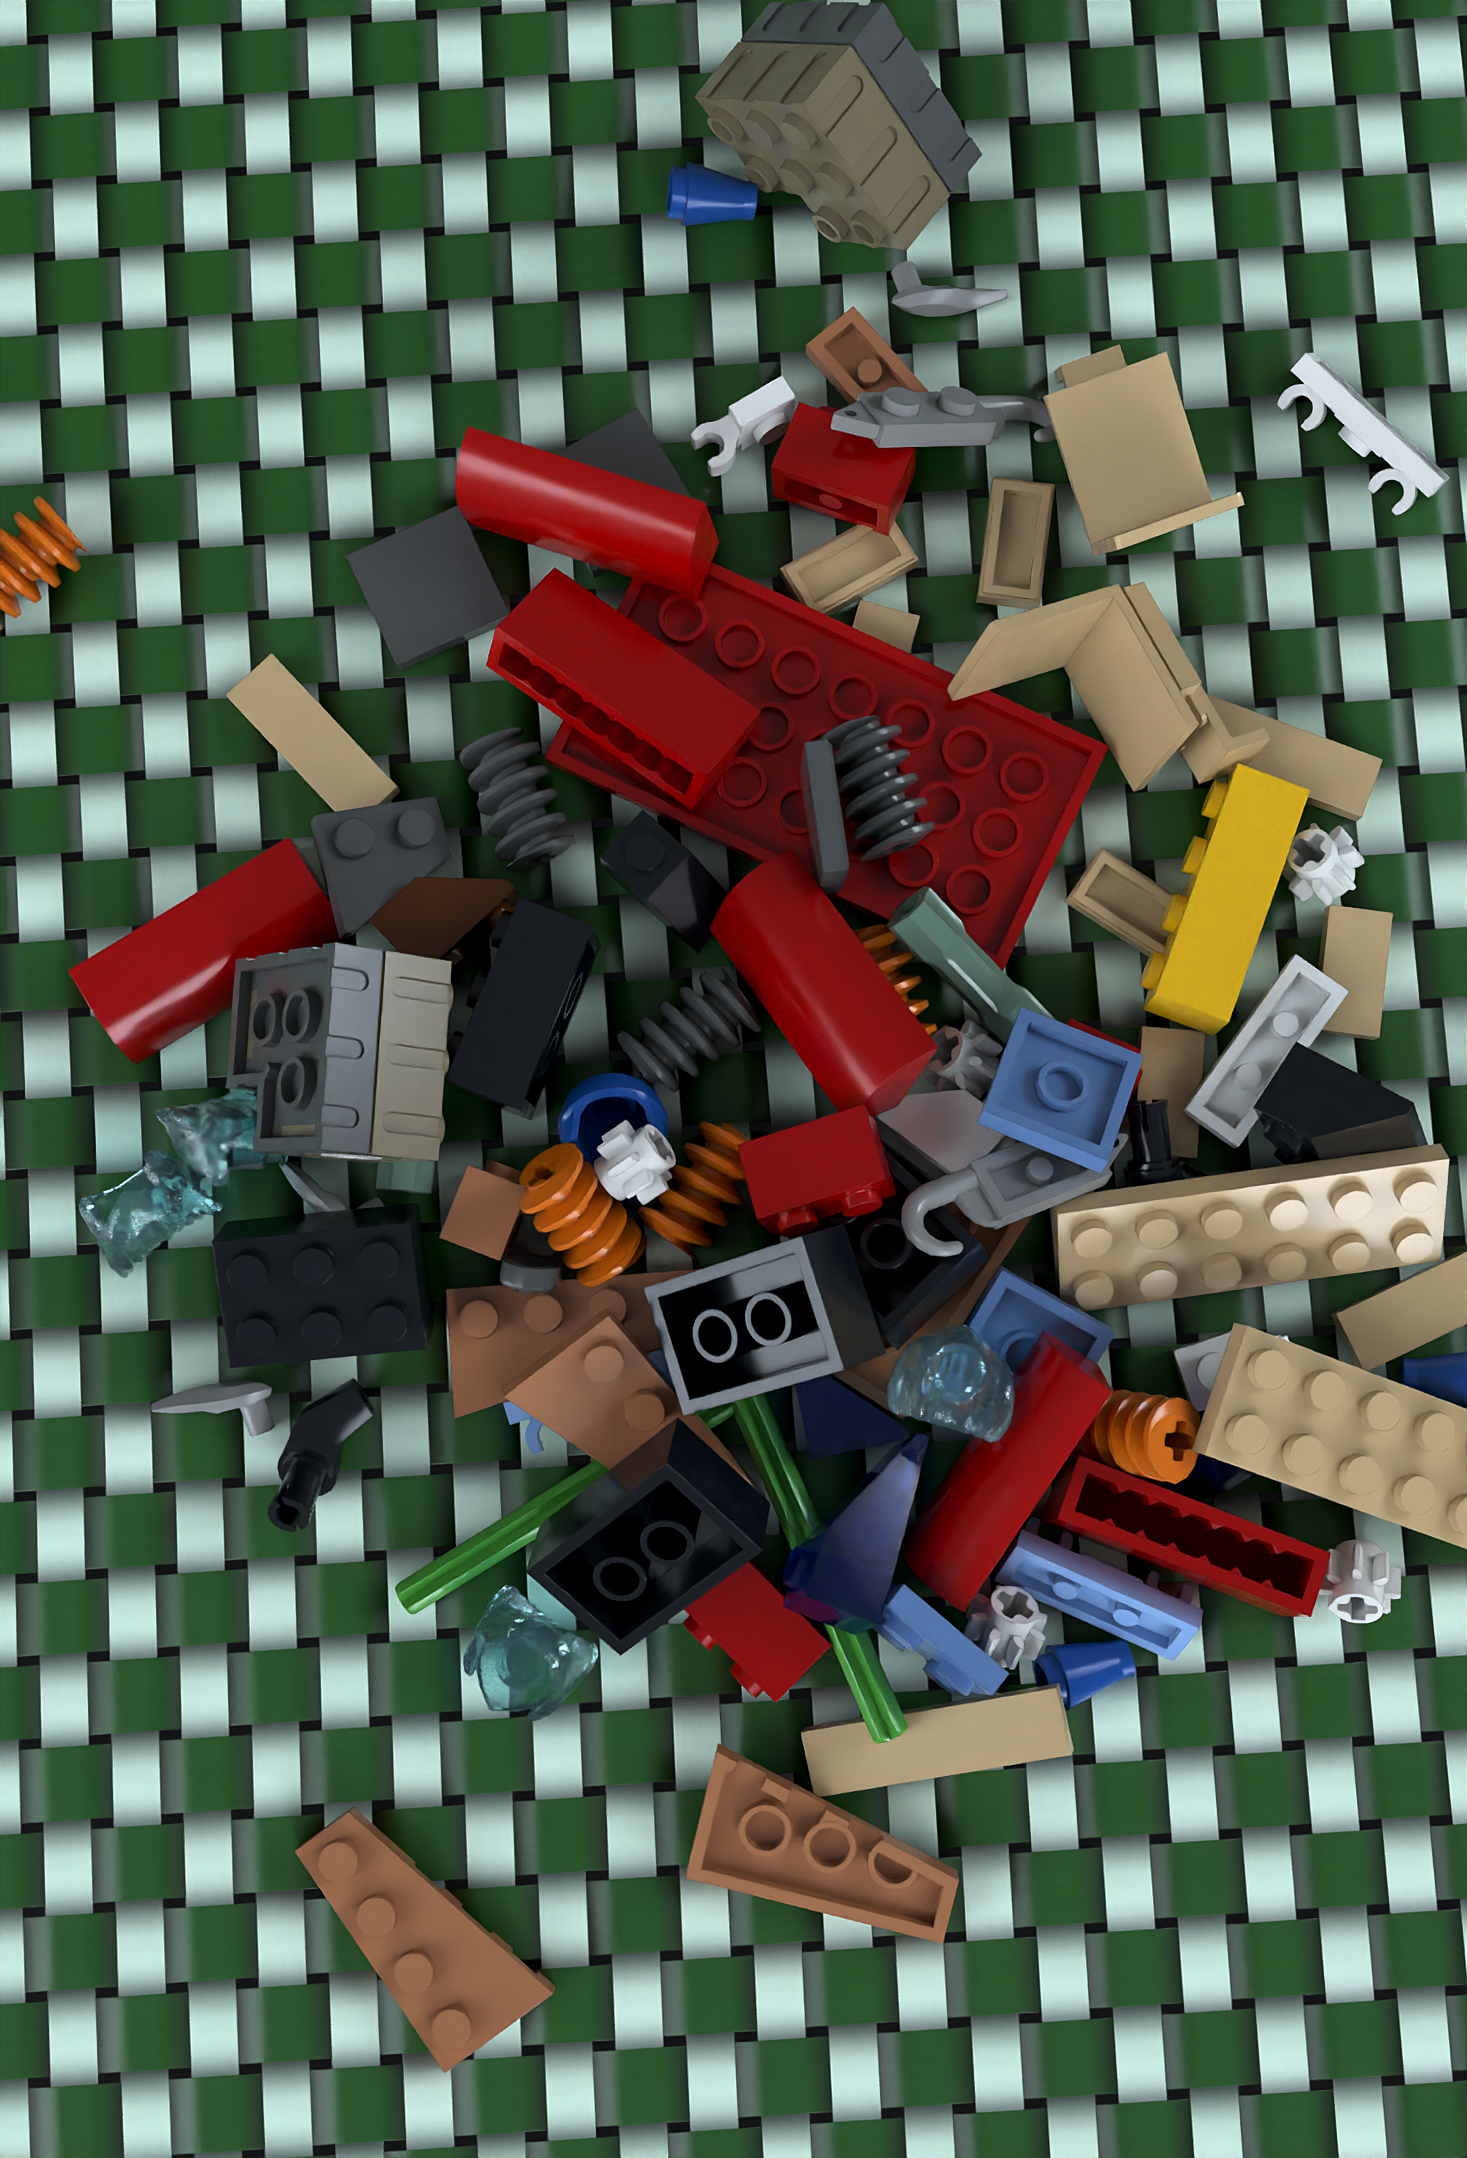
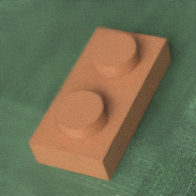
M854 306L806 344V356L849 405L857 402L859 393L884 392L890 387H902L914 392H929Z

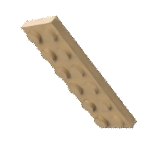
M1440 1143L1085 1193L1052 1207L1056 1297L1084 1312L1441 1261L1450 1159Z
M1238 1323L1233 1324L1192 1451L1467 1549L1466 1408L1250 1326Z

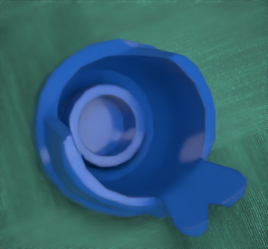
M623 1073L594 1075L583 1080L568 1093L558 1116L561 1143L576 1144L583 1154V1161L589 1162L594 1168L595 1160L602 1156L597 1150V1147L604 1143L601 1136L625 1120L631 1124L634 1131L650 1124L656 1127L667 1139V1112L655 1089L641 1078ZM636 1195L630 1199L626 1198L623 1200L635 1205L641 1204Z

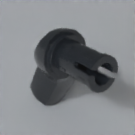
M1152 1099V1103L1147 1104L1146 1100L1133 1101L1127 1104L1126 1111L1129 1117L1133 1159L1127 1161V1167H1124L1123 1171L1130 1187L1210 1176L1191 1168L1185 1162L1179 1161L1178 1156L1172 1155L1167 1116V1099Z
M354 1378L303 1408L294 1424L289 1439L278 1460L277 1469L282 1482L268 1507L267 1513L270 1521L281 1530L295 1532L297 1525L300 1530L308 1525L318 1496L330 1492L336 1484L341 1467L344 1441L375 1416L372 1403Z

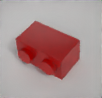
M799 402L771 465L774 497L854 525H865L873 528L872 531L889 536L891 527L896 520L916 473V447L878 448L870 438L831 429L833 413L838 411V409L828 406L815 408Z
M864 1104L737 1145L757 1220L771 1234L779 1232L783 1237L802 1235L816 1229L819 1226V1219L841 1212L846 1217L865 1215L879 1209L883 1205L882 1199L897 1195L876 1121Z
M751 1559L684 1609L689 1614L683 1621L684 1626L705 1648L711 1650L718 1644L735 1661L729 1668V1671L755 1698L764 1691L776 1703L832 1646L828 1634L754 1559Z

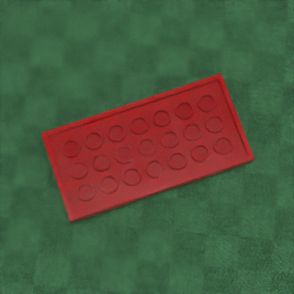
M711 562L697 599L632 578L617 611L762 712L732 762L693 810L564 720L545 756L546 763L760 864L782 852L793 849L815 879L800 778L804 742L818 741L826 732L833 728L866 716H880L879 721L881 725H900L902 732L887 743L889 749H909L911 755L896 766L897 773H917L919 777L918 781L904 791L905 796L926 797L927 804L912 815L914 821H934L936 827L924 836L920 842L911 847L882 858L861 861V857L873 846H859L854 843L853 832L864 822H851L846 819L844 809L855 798H842L839 796L849 870L840 893L828 896L888 923L892 912L906 897L911 896L923 886L930 887L963 922L965 931L972 940L1003 971L1109 746L989 690L953 701L946 689L955 674ZM836 774L837 783H838L845 775Z

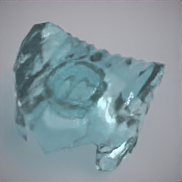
M236 1090L206 1102L180 1107H162L156 1110L159 1121L166 1127L167 1133L173 1142V1147L179 1155V1160L188 1181L195 1189H200V1182L205 1177L209 1179L213 1186L222 1187L229 1182V1170H262L266 1167L268 1153L253 1152L254 1129H256L257 1092ZM278 1155L281 1167L287 1163L288 1155Z
M160 1148L147 1151L143 1157L146 1165L126 1181L103 1193L89 1195L88 1198L84 1196L79 1204L80 1214L87 1223L91 1233L95 1236L102 1253L106 1255L110 1268L122 1278L128 1277L138 1263H141L145 1256H149L154 1248H159L163 1241L171 1240L175 1232H181L185 1226L193 1225L195 1220H201L205 1215H213L215 1211L222 1210L221 1203L215 1198L208 1196L206 1190L198 1187L196 1181L189 1178L187 1172Z
M951 1326L913 1339L897 1359L887 1385V1405L892 1413L911 1416L919 1421H926L935 1427L959 1431L962 1434H972L990 1443L1000 1440L1012 1424L1015 1403L1014 1379L997 1351L970 1327Z
M506 1585L493 1594L478 1621L463 1657L464 1672L472 1676L476 1670L478 1685L489 1710L519 1712L531 1709L527 1717L536 1721L548 1717L580 1685L594 1668L599 1649L594 1642L585 1640L583 1637L574 1634L570 1629H565L563 1625H558L552 1618L545 1616L543 1611L537 1609L535 1604L530 1603L515 1586Z

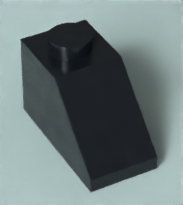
M642 810L600 856L604 872L691 949L698 953L712 938L713 934L709 928L728 893L684 845Z

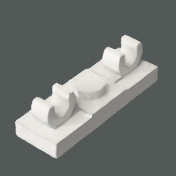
M1305 353L1291 369L1304 384L1293 385L1287 388L1280 396L1277 405L1282 410H1285L1292 405L1297 397H1308L1313 404V411L1309 418L1301 425L1305 431L1318 427L1325 419L1327 407H1329L1335 413L1334 416L1344 424L1343 428L1338 432L1339 436L1352 449L1363 457H1366L1371 451L1379 457H1383L1393 468H1387L1378 472L1371 479L1368 490L1375 493L1388 480L1400 482L1404 489V495L1391 510L1395 515L1407 511L1414 504L1418 495V489L1427 497H1430L1450 478L1317 354Z
M1297 954L1292 956L1184 1106L1182 1112L1232 1148L1239 1147L1259 1119L1253 1108L1294 1044L1298 1042L1309 1048L1349 991Z

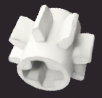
M1312 823L1309 829L1300 832L1293 838L1286 858L1287 861H1285L1281 873L1290 882L1288 888L1301 902L1308 900L1314 893L1328 906L1331 905L1332 899L1343 895L1348 890L1356 888L1354 884L1355 868L1365 863L1364 858L1354 846H1351L1353 840L1341 826L1334 828L1328 835L1316 823Z
M967 1020L964 1023L961 1031L945 1025L933 1034L931 1038L938 1046V1049L926 1066L928 1068L922 1073V1078L936 1086V1092L964 1089L977 1099H980L983 1094L989 1091L999 1064L996 1056L1003 1050L1002 1046L988 1037V1032L971 1020Z
M625 1120L601 1136L604 1143L599 1145L597 1150L602 1156L595 1160L594 1168L603 1187L615 1199L623 1201L636 1195L642 1205H646L669 1189L666 1182L672 1178V1174L668 1170L675 1166L676 1158L669 1142L656 1127L647 1124L643 1128L640 1127L634 1131L631 1124Z
M1348 1540L1340 1543L1335 1550L1328 1549L1327 1552H1330L1331 1555L1318 1593L1328 1595V1609L1333 1610L1341 1619L1353 1623L1373 1622L1379 1619L1383 1613H1390L1391 1599L1401 1598V1569L1389 1567L1390 1554L1383 1552L1378 1545L1365 1540Z
M996 1585L990 1599L977 1593L967 1611L966 1617L969 1621L963 1635L973 1641L976 1646L1002 1668L1009 1667L1010 1670L1015 1669L1021 1654L1033 1661L1037 1659L1046 1639L1042 1631L1048 1617L1047 1614L1039 1612L1037 1602L1028 1592L1014 1586Z

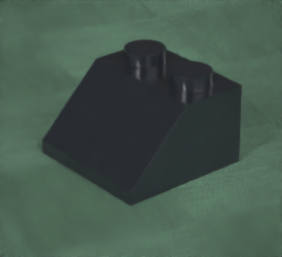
M1298 1042L1294 1044L1253 1107L1265 1129L1263 1136L1276 1148L1274 1156L1285 1165L1428 1145L1414 1102Z

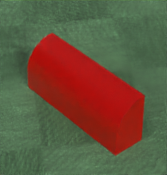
M467 427L457 462L455 493L458 507L470 525L697 599L719 544V539L705 502L476 428Z
M555 567L496 626L486 666L691 810L695 808L732 762L762 712Z
M287 837L70 969L68 972L110 1038L133 1063L139 1064L232 1007L236 959H256V956L276 952L289 954V950L311 946L323 948V944L338 942L341 939H339L327 891L301 849Z
M790 849L759 865L730 891L721 904L709 929L838 1112L864 1104L872 1117L900 1104L938 1049V1046L794 850Z
M1043 1330L903 1540L904 1558L913 1572L934 1592L960 1611L965 1612L1113 1392L1097 1363Z
M1080 1455L1070 1458L1063 1467L1040 1519L1041 1523L1067 1531L1087 1541L1280 1616L1311 1617L1331 1555L1330 1552Z

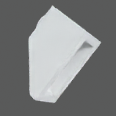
M964 1089L905 1095L897 1107L873 1116L882 1145L930 1181L964 1169L973 1160L1016 1144V1139L977 1124L985 1099L981 1102Z

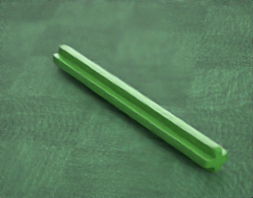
M762 1393L731 1402L736 1421L872 1740L877 1744L893 1740L907 1730V1723L766 1395Z
M731 1402L696 1412L710 1429H713L734 1415ZM596 1460L400 1581L396 1585L395 1591L402 1606L409 1614H416L535 1540L541 1523L610 1469Z

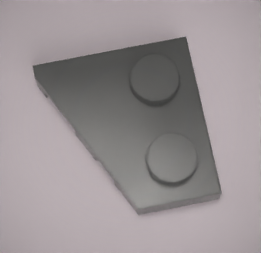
M436 796L317 814L310 821L339 939L348 938L353 935L415 877H427L452 856Z

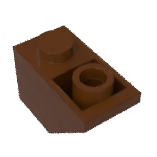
M415 877L369 921L399 953L452 961L451 977H453L470 960L471 954L467 950L485 933L492 938L502 912L507 910L513 913L514 906L517 904L520 896L507 879Z

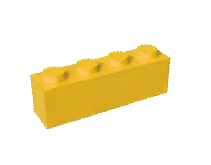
M1239 763L1224 782L1217 779L1214 780L1201 811V815L1210 818L1203 838L1193 837L1181 866L1182 872L1190 874L1183 895L1177 893L1172 895L1161 921L1160 928L1169 931L1163 953L1153 950L1140 980L1139 986L1149 989L1142 1007L1143 1010L1211 1036L1217 1034L1229 1023L1309 796V789Z

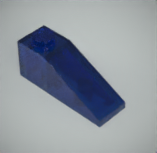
M917 1433L892 1447L801 1545L796 1546L792 1550L783 1572V1584L789 1586L783 1604L784 1608L853 1635L880 1625L929 1437Z

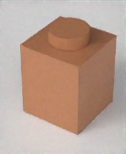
M489 1159L484 1171L467 1165L439 1238L496 1260L504 1261L512 1249L523 1218V1212L518 1202L527 1187L521 1186L519 1183L521 1171Z

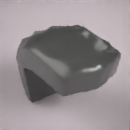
M523 1213L513 1247L508 1256L502 1261L500 1282L504 1287H511L517 1292L548 1293L557 1287L565 1276L567 1266L562 1259L565 1250H553L548 1242L550 1232H539L535 1228L533 1220L536 1213Z

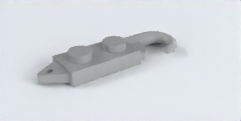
M947 386L942 388L941 391L914 392L902 387H890L884 392L859 393L857 402L833 413L830 426L833 430L870 438L878 448L990 445L992 439L999 438L1003 433L1005 422L1012 420H1024L1043 426V429L1037 430L1034 433V439L1037 442H1050L1056 439L1045 403L1020 395L976 396L971 391L956 386Z
M1125 1133L1117 1134L1109 1161L1102 1173L1024 1142L968 1163L966 1168L922 1184L908 1195L902 1206L901 1224L904 1232L918 1249L929 1255L948 1257L959 1254L963 1250L961 1242L937 1240L925 1229L923 1219L928 1211L954 1201L962 1213L974 1223L984 1227H994L996 1230L1105 1186L1113 1174L1110 1166L1129 1136Z

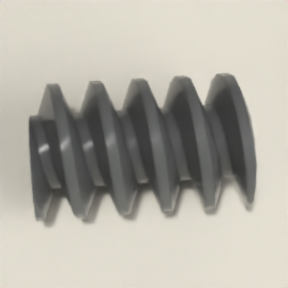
M877 715L846 722L826 732L820 738V740L828 739V743L832 745V751H837L833 754L836 774L845 775L837 783L839 796L842 798H855L844 809L846 819L851 822H864L853 832L854 843L859 846H873L861 857V861L882 858L911 847L920 842L924 836L936 827L934 821H914L912 815L925 806L927 800L926 797H906L904 791L919 780L918 774L897 773L896 766L911 755L909 749H889L887 744L902 732V728L900 725H881L879 721L880 716Z
M517 727L500 730L484 736L465 747L459 756L464 768L474 770L470 774L468 782L472 791L483 793L477 801V806L481 814L492 816L485 827L490 837L502 839L497 843L494 851L498 860L511 862L506 867L507 871L523 870L545 863L576 843L573 835H554L553 830L567 820L565 812H545L544 807L556 799L558 793L555 788L537 790L535 784L550 772L547 765L528 766L526 761L536 755L541 749L538 742L519 743L518 737L522 735L524 730Z
M721 968L724 976L723 981L707 971L700 975L699 979L704 995L701 996L686 986L679 990L683 1010H678L666 1001L661 1002L658 1005L662 1025H657L645 1016L640 1017L637 1023L641 1040L638 1041L624 1031L617 1034L618 1043L647 1084L652 1088L658 1082L674 1093L679 1090L675 1070L678 1067L694 1078L700 1075L695 1056L699 1052L715 1063L721 1060L716 1040L722 1038L736 1048L742 1045L737 1029L738 1024L742 1023L756 1033L762 1030L760 1020L752 1006L723 968Z

